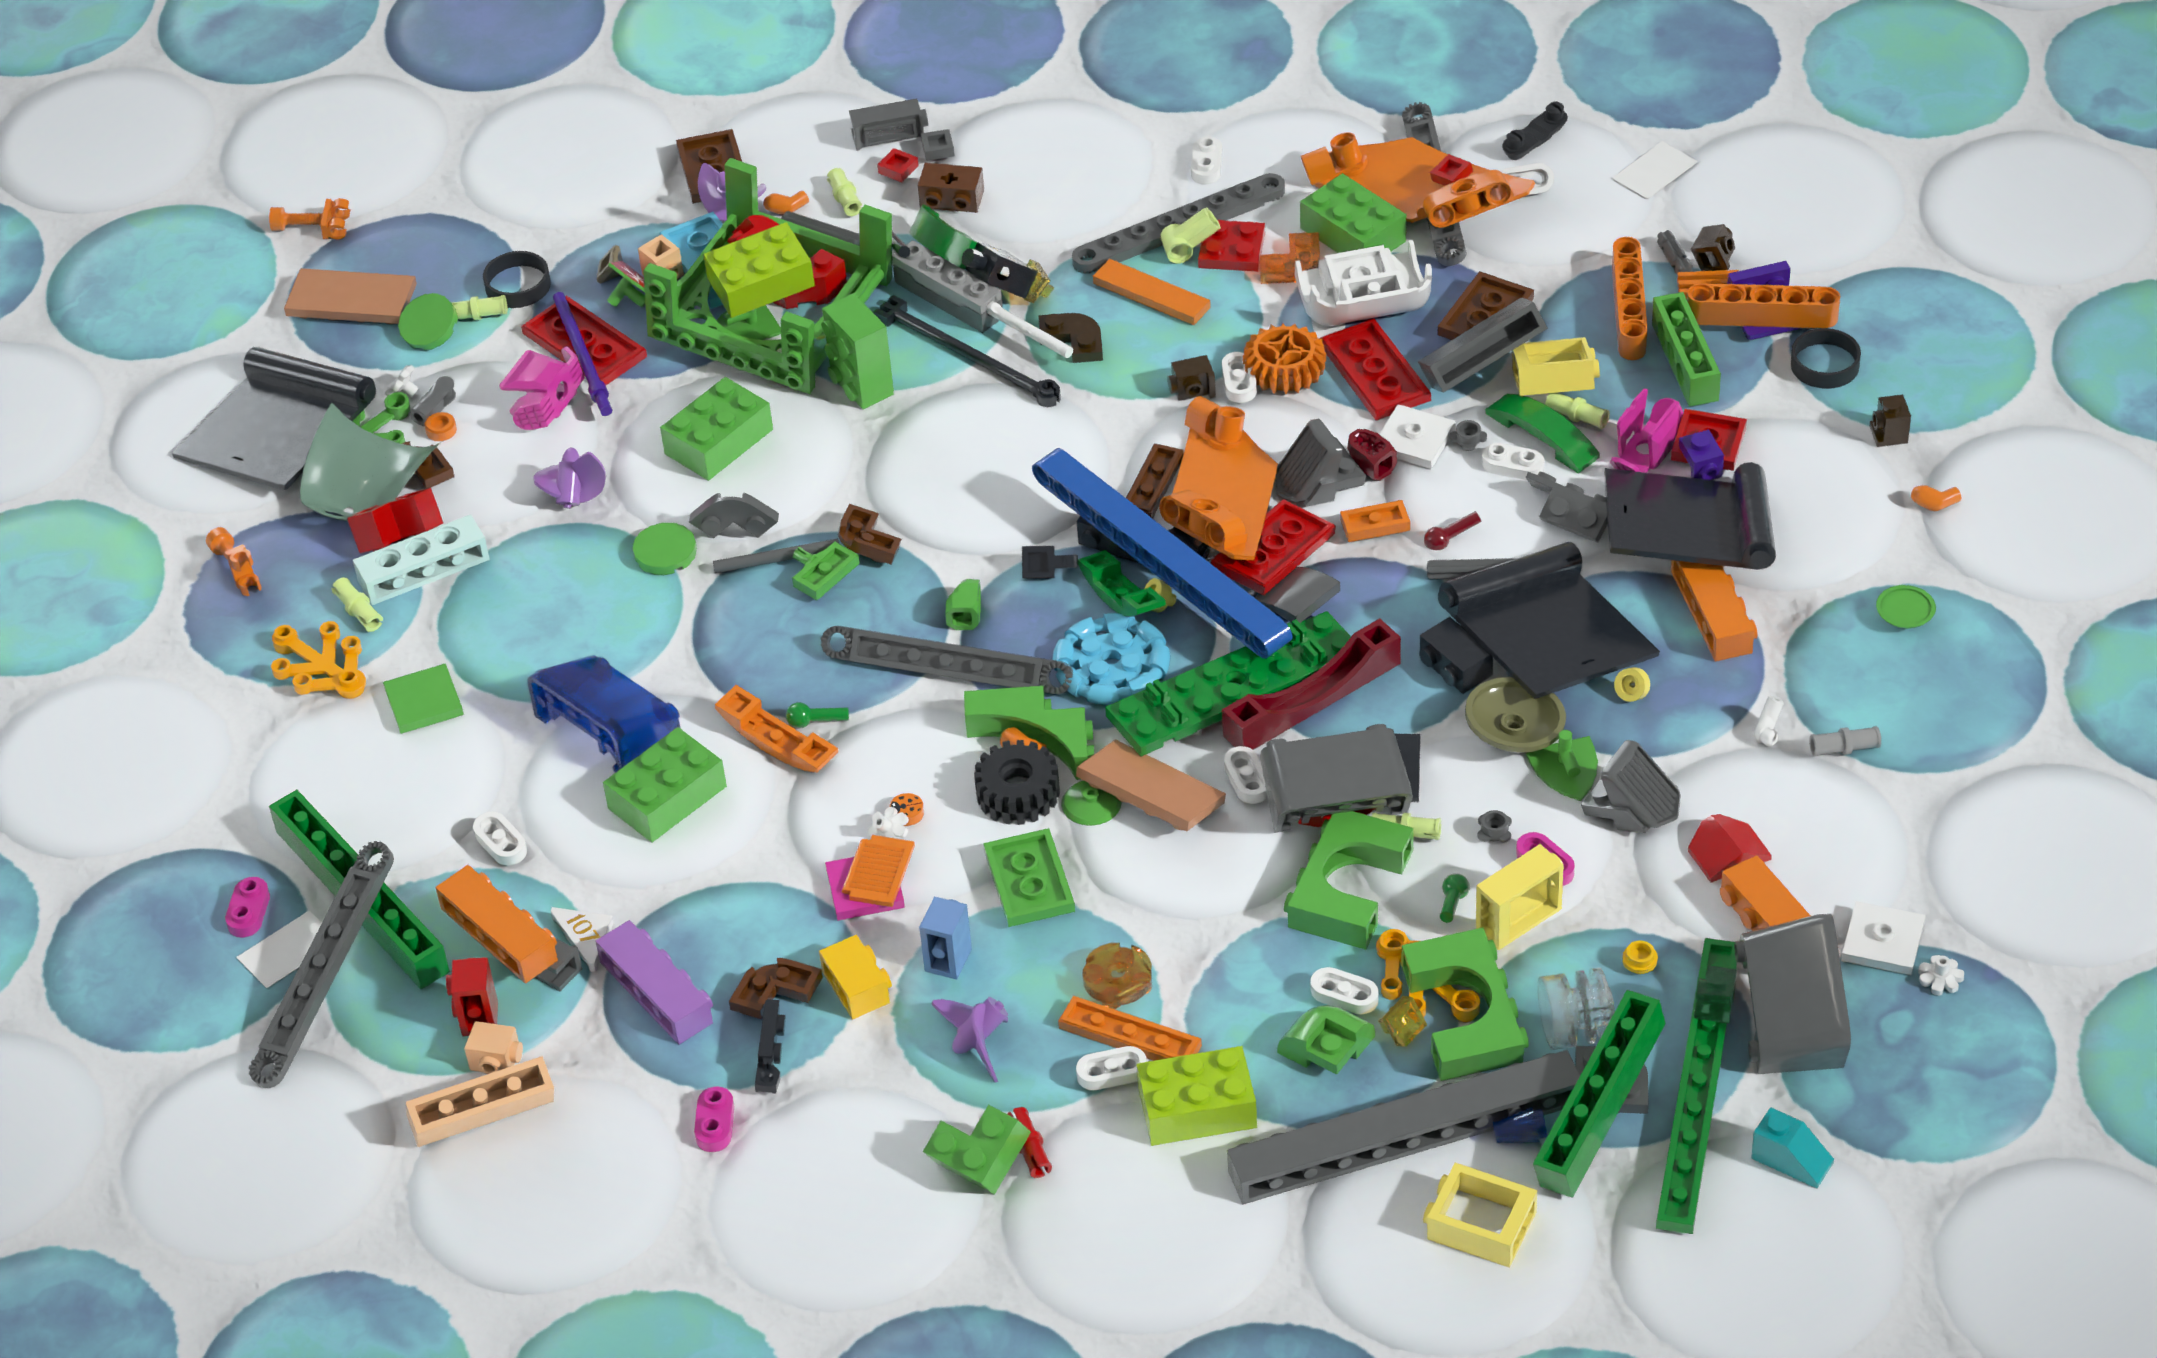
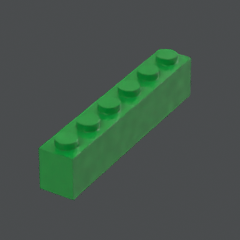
M1626 990L1533 1162L1540 1187L1571 1198L1574 1197L1666 1024L1660 1000Z

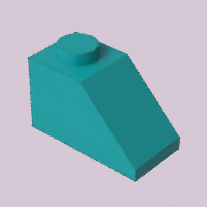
M1772 1107L1769 1108L1753 1133L1751 1159L1814 1188L1819 1187L1834 1164V1158L1803 1121Z

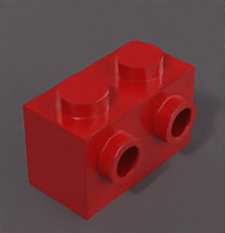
M488 958L452 960V974L446 975V989L448 996H452V1014L454 1018H458L462 1037L470 1035L475 1021L497 1024L498 999Z

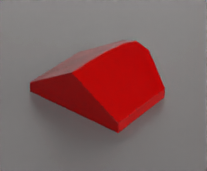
M1722 814L1710 815L1702 820L1688 846V852L1710 883L1722 879V871L1756 855L1763 862H1767L1772 858L1768 849L1748 823Z

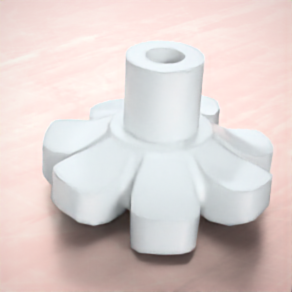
M406 365L395 382L386 389L385 394L388 396L402 390L412 397L419 389L409 381L411 373L415 368L412 365Z
M887 807L885 815L880 812L874 813L872 816L873 826L869 827L868 835L870 837L877 835L898 839L897 837L905 838L908 829L904 825L908 823L909 819L903 812L897 814L896 808Z
M1935 955L1931 957L1930 964L1925 962L1920 964L1918 971L1920 974L1919 982L1924 987L1932 985L1931 993L1934 995H1942L1944 988L1949 993H1954L1958 991V983L1964 980V971L1957 969V961L1946 956Z

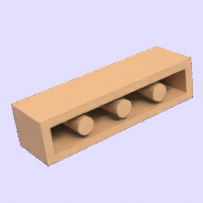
M543 1056L406 1101V1116L417 1147H421L554 1102V1086Z

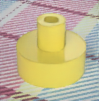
M1153 578L1146 584L1144 589L1151 587L1166 600L1165 606L1151 611L1160 613L1167 606L1172 607L1175 604L1176 595L1172 594V588L1164 581Z
M1627 668L1617 674L1614 688L1621 699L1628 702L1643 699L1648 694L1650 679L1647 673L1640 668Z

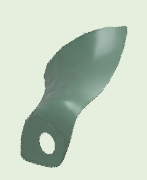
M331 403L316 431L305 461L300 487L301 503L321 515L348 521L347 517L363 509L394 501L418 467L440 443L434 446L414 447L384 439L356 425ZM348 507L353 508L354 512L353 514L344 512L343 510ZM326 512H334V513L343 515V517H342V516L331 515V514L326 513Z

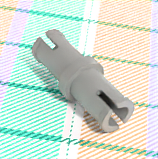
M1873 726L1872 728L1849 730V728L1845 727L1840 728L1838 732L1811 734L1809 738L1810 750L1812 755L1818 756L1836 752L1847 755L1851 754L1853 750L1880 748L1881 733L1877 726Z

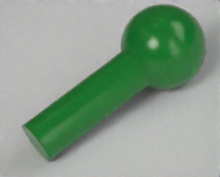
M796 702L788 707L786 720L793 728L800 729L806 727L810 722L848 721L849 710L848 707L809 708L804 703Z
M1458 873L1447 876L1442 884V890L1446 897L1440 913V919L1445 923L1453 921L1459 899L1466 897L1470 890L1467 878Z

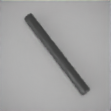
M837 538L713 561L714 572L720 573L792 560L793 553L796 549L798 550V547L803 548L812 555L824 551L833 542L839 543V540Z

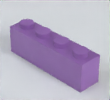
M628 920L595 941L600 963L678 1045L713 1024L710 1009L713 1007V1003L709 995L703 989L698 990L693 985L690 976L684 969L678 970L673 965L669 954L664 949L659 950L653 944L650 935L645 929L639 930Z

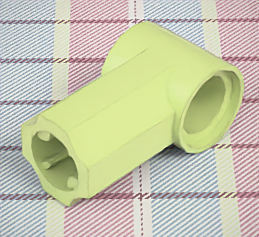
M1207 207L1183 224H1171L1162 230L1161 241L1170 262L1180 264L1188 261L1193 255V248L1221 229L1218 220Z

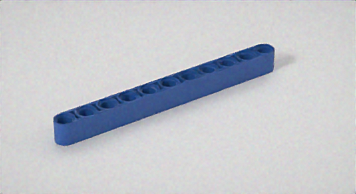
M1056 448L1032 465L1034 477L1045 489L1259 657L1267 659L1292 640L1293 636L1290 628L1279 616L1065 450Z

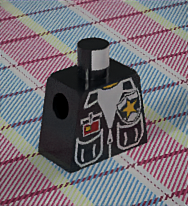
M977 242L974 249H966L962 255V264L966 266L965 270L989 285L1026 299L1038 274L1037 270L1007 251L981 242ZM1003 267H1008V277L1000 274Z

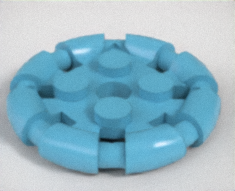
M1120 613L1103 614V618L1093 620L1092 617H1088L1071 626L1065 631V638L1059 639L1056 643L1052 660L1063 661L1072 667L1073 676L1068 678L1072 682H1066L1070 686L1067 689L1070 694L1077 698L1080 696L1085 697L1089 703L1110 705L1145 690L1147 683L1153 685L1154 680L1164 679L1170 666L1171 655L1170 649L1165 646L1167 642L1165 637L1149 622L1145 620L1142 622L1136 621L1135 616L1128 617ZM1105 630L1107 632L1106 634L1096 635V632ZM1108 659L1119 660L1115 664H1108L1107 662H1105ZM1055 668L1054 670L1057 671L1056 678L1063 685L1066 674L1061 669ZM1090 680L1095 682L1092 686H1090Z

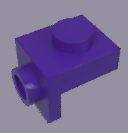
M1709 430L1679 438V448L1691 466V478L1714 480L1723 476L1724 454Z

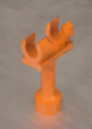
M338 198L334 201L326 199L324 210L321 214H288L285 212L284 207H271L269 212L270 229L272 231H284L285 226L288 224H313L321 226L323 239H329V237L336 240L343 239L347 230L344 229L345 220L349 218L351 209H348L349 201L343 198Z
M218 527L211 530L206 537V544L214 554L224 555L228 560L236 587L240 589L241 594L250 596L247 589L249 586H256L260 591L262 587L258 576L253 572V559L250 551L243 544L233 548L234 538L227 529Z

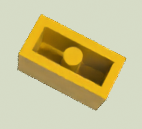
M857 934L819 950L822 973L852 1020L890 1003L888 988L892 987L890 977L884 968L879 969L877 967L873 950L869 945L864 946Z

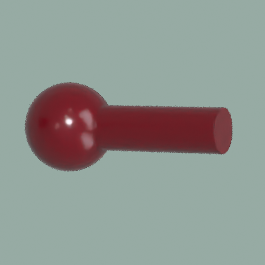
M1474 511L1445 528L1432 527L1424 535V544L1431 550H1442L1448 546L1451 538L1481 523V518Z

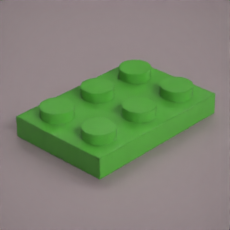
M1049 828L983 843L984 853L1008 927L1075 912V902Z

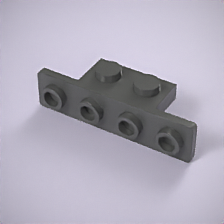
M1531 472L1527 473L1525 478L1531 486L1550 493L1539 515L1542 521L1599 543L1608 524L1606 497L1595 494L1594 498L1584 494L1582 488L1572 483H1567L1566 486L1556 483V478L1544 472H1539L1538 475Z

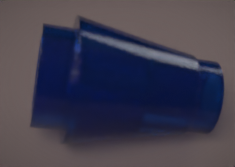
M1533 1107L1500 1121L1493 1122L1497 1144L1503 1142L1540 1143V1139L1547 1138L1548 1136L1542 1109L1533 1110Z

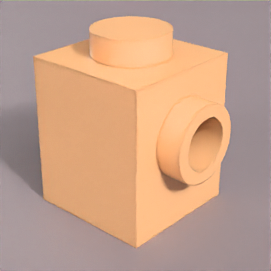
M662 234L638 248L643 276V270L649 263L676 272L677 279L684 276L680 248Z
M475 1021L464 1048L469 1069L490 1074L519 1063L522 1057L523 1044L518 1040L516 1028Z

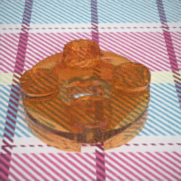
M1108 943L1094 949L1086 958V965L1082 972L1084 988L1093 999L1101 1002L1103 1006L1117 1009L1121 1005L1139 1000L1152 989V964L1150 958L1137 946L1131 945L1130 949L1120 947V943ZM1116 970L1118 973L1125 972L1122 977H1112L1111 972Z

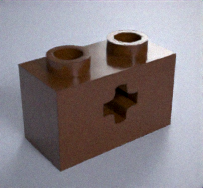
M925 163L917 185L920 208L924 204L931 209L978 213L984 193L983 168Z

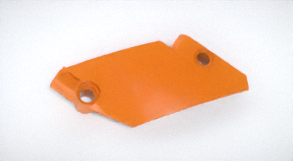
M1344 132L1331 139L1330 146L1332 151L1328 152L1326 146L1301 155L1302 163L1312 185L1321 188L1343 173L1404 212L1407 222L1413 223L1428 217L1431 224L1438 228L1450 226L1525 197L1535 185L1534 180L1511 176L1499 170H1489L1472 164L1473 172L1468 177L1443 186L1432 181L1430 172L1448 154L1426 145L1413 137L1384 143L1358 145L1355 134Z
M1198 396L1190 402L1187 408L1185 425L1190 427L1185 451L1171 495L1163 497L1160 501V514L1170 525L1228 557L1254 561L1271 498L1278 463L1266 454L1243 430L1245 412L1231 406L1221 407L1202 396Z

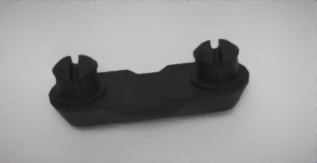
M1558 101L1551 102L1546 106V111L1534 118L1524 129L1512 130L1506 135L1507 139L1502 144V148L1508 158L1511 160L1521 159L1557 133L1568 119L1567 113L1564 111V105Z

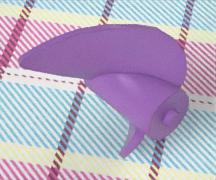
M703 163L698 177L700 199L708 213L714 212L720 221L725 222L727 220L725 172L719 173L709 164ZM764 183L757 186L758 197L766 191Z
M570 447L564 452L562 461L558 465H552L538 471L533 476L534 484L538 488L556 498V504L563 505V508L571 509V506H579L580 503L590 501L603 491L606 472L603 464L593 453L586 452L579 456L578 451Z
M988 997L983 1003H978L974 1007L952 1000H933L932 1006L958 1028V1034L952 1044L953 1051L957 1054H963L972 1048L976 1049L995 1083L998 1082L986 1049L985 1039L1002 1022H1008V1013L1003 1003L999 1000L996 1001L992 997Z

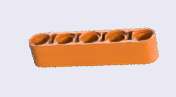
M1625 236L1614 241L1612 256L1618 352L1621 357L1627 360H1639L1646 354L1647 316L1641 245L1637 239Z
M1699 283L1688 288L1687 301L1698 325L1830 328L1838 322L1840 293L1832 287Z

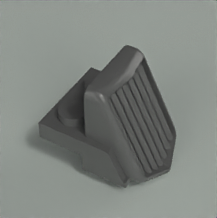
M1318 418L1310 420L1279 462L1275 482L1277 495L1294 502L1303 501L1307 507L1334 501L1336 491L1363 486L1366 475L1337 437H1334Z
M1625 740L1602 770L1601 779L1583 801L1581 807L1587 816L1613 819L1618 830L1646 833L1650 827L1658 828L1678 819L1681 794L1678 786L1669 779L1639 743L1633 740Z

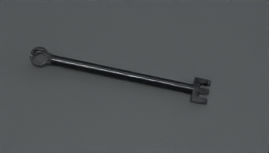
M892 295L887 300L888 302L881 304L880 309L877 308L873 311L885 326L889 327L892 323L898 321L1032 392L1033 396L1037 398L1038 404L1043 407L1056 406V397L1057 402L1060 403V387L1054 380L1045 379L1037 382L907 313V301L895 295Z

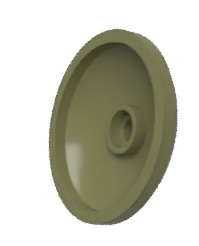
M1513 677L1495 678L1478 685L1469 694L1465 706V718L1474 734L1487 744L1508 752L1527 753L1546 748L1559 739V732L1564 730L1566 723L1565 708L1554 693L1534 699Z

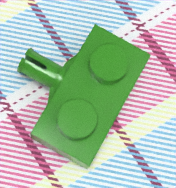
M836 541L824 551L813 555L798 547V550L796 549L793 553V559L803 563L804 567L792 577L793 587L818 600L860 564L859 555Z

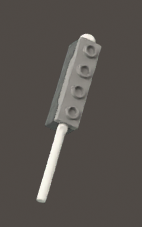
M913 240L907 244L911 251L907 258H902L894 249L892 250V266L896 284L981 333L987 331L1000 320L1065 358H1069L1072 355L1073 348L1003 309L1000 289L985 283L970 272L950 263Z

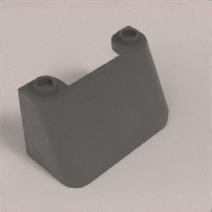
M1385 724L1371 725L1364 731L1289 742L1286 739H1274L1267 742V746L1261 750L1260 760L1274 833L1290 831L1291 822L1298 821L1300 818L1303 824L1309 823L1310 817L1369 808H1375L1376 813L1383 812L1384 806L1389 807L1391 815L1408 813L1413 798L1410 782L1394 730L1387 728Z
M1817 914L1742 933L1740 940L1734 943L1736 962H1742L1743 968L1748 971L1756 1028L1754 1040L1748 1042L1750 1062H1756L1757 1073L1769 1074L1844 1068L1851 1046V1031L1832 914Z

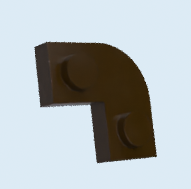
M1080 313L1038 315L1040 330L1064 343L1071 342L1073 363L1103 361L1101 330L1093 318Z

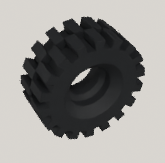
M1017 740V745H1010V741L1002 742L1003 747L1000 749L996 745L990 747V755L984 752L980 756L981 763L976 762L974 772L978 805H981V810L986 815L990 812L991 819L995 821L1002 817L1003 824L1008 825L1011 824V820H1017V825L1025 824L1024 819L1030 818L1031 822L1039 820L1038 814L1041 813L1044 817L1050 813L1049 806L1055 808L1057 797L1060 796L1058 764H1056L1053 754L1049 756V750L1044 746L1038 750V744L1032 741L1029 746L1024 745V740ZM1016 776L1028 778L1025 782L1018 784L1006 782L1007 779Z

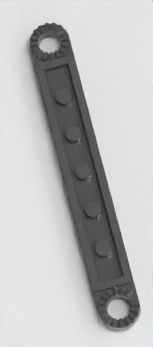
M1415 102L1414 105L1409 104V107H1405V110L1402 111L1407 138L1413 137L1441 151L1429 105L1426 103L1422 104V102H1419V104ZM1420 114L1422 115V117H1421V116L1419 117V118H1420L1419 120H1418V118H1416V120H1415L1414 118H1412V117H1414V116H1416V115H1420ZM1427 217L1438 262L1444 266H1453L1462 262L1467 252L1459 222L1447 227L1438 228L1433 226ZM1450 249H1456V253L1453 252L1452 255L1451 253L1448 255L1445 252Z
M1264 174L1079 246L1072 253L1073 267L1080 273L1081 271L1084 274L1087 271L1092 273V271L1096 272L1097 269H1100L1109 259L1122 262L1163 246L1161 232L1165 227L1171 224H1183L1206 207L1217 220L1226 221L1265 206L1266 202L1271 200L1273 202L1275 199L1279 200L1280 197H1283V194H1285V181L1278 174ZM1269 184H1271V186L1274 185V187L1276 188L1267 189L1265 187L1266 185L1269 186ZM1083 256L1085 258H1087V256L1088 258L1092 256V260L1084 261L1081 259H1083Z
M832 626L824 631L820 639L823 652L831 658L1013 688L1043 686L1045 693L1062 694L1067 692L1070 686L1066 682L1071 683L1072 680H1068V678L1073 676L1072 667L1063 661L846 626ZM835 633H841L846 639L845 647L839 652L835 651L830 645V639ZM1055 668L1061 669L1066 674L1065 683L1060 687L1053 686L1049 680L1050 672Z
M381 841L368 842L367 846H363V850H359L360 854L357 855L354 866L350 867L258 1046L260 1049L255 1059L251 1061L252 1065H249L248 1069L250 1070L249 1075L251 1079L262 1088L275 1087L284 1079L393 865V853ZM382 853L383 858H380L381 862L378 861V864H373V866L368 865L372 856ZM270 1063L275 1064V1069L272 1070L273 1073H269L270 1076H261V1071L266 1065Z

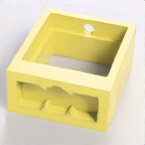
M1586 337L1527 342L1512 350V371L1520 396L1595 389L1594 378L1600 377L1599 361L1595 359L1594 348H1589Z
M1539 844L1476 885V929L1483 927L1487 939L1494 941L1497 950L1502 949L1562 909L1564 867L1561 859Z
M1455 1162L1449 1175L1444 1174L1440 1179L1437 1189L1438 1197L1435 1203L1429 1202L1426 1207L1423 1223L1427 1224V1239L1510 1268L1537 1213L1538 1190ZM1457 1190L1512 1208L1501 1233L1498 1234L1445 1216Z

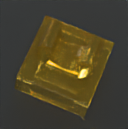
M1030 259L1027 265L1037 270L1038 274L1024 300L1034 303L1040 295L1047 298L1054 290V287L1049 285L1051 280L1040 263Z
M1402 996L1378 1020L1384 1033L1390 1034L1396 1046L1407 1047L1427 1026L1414 998L1409 996Z

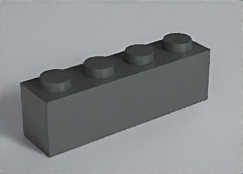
M1520 298L1425 356L1418 363L1431 388L1444 393L1548 328L1535 303Z

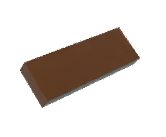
M1154 443L1126 496V499L1152 519L1182 462L1184 450Z

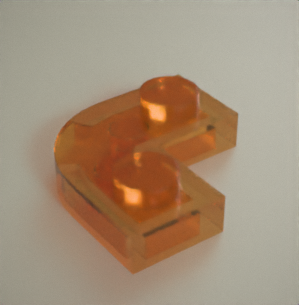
M1319 232L1289 233V254L1260 255L1261 284L1296 282L1295 261L1300 260L1302 271L1318 268L1320 260Z

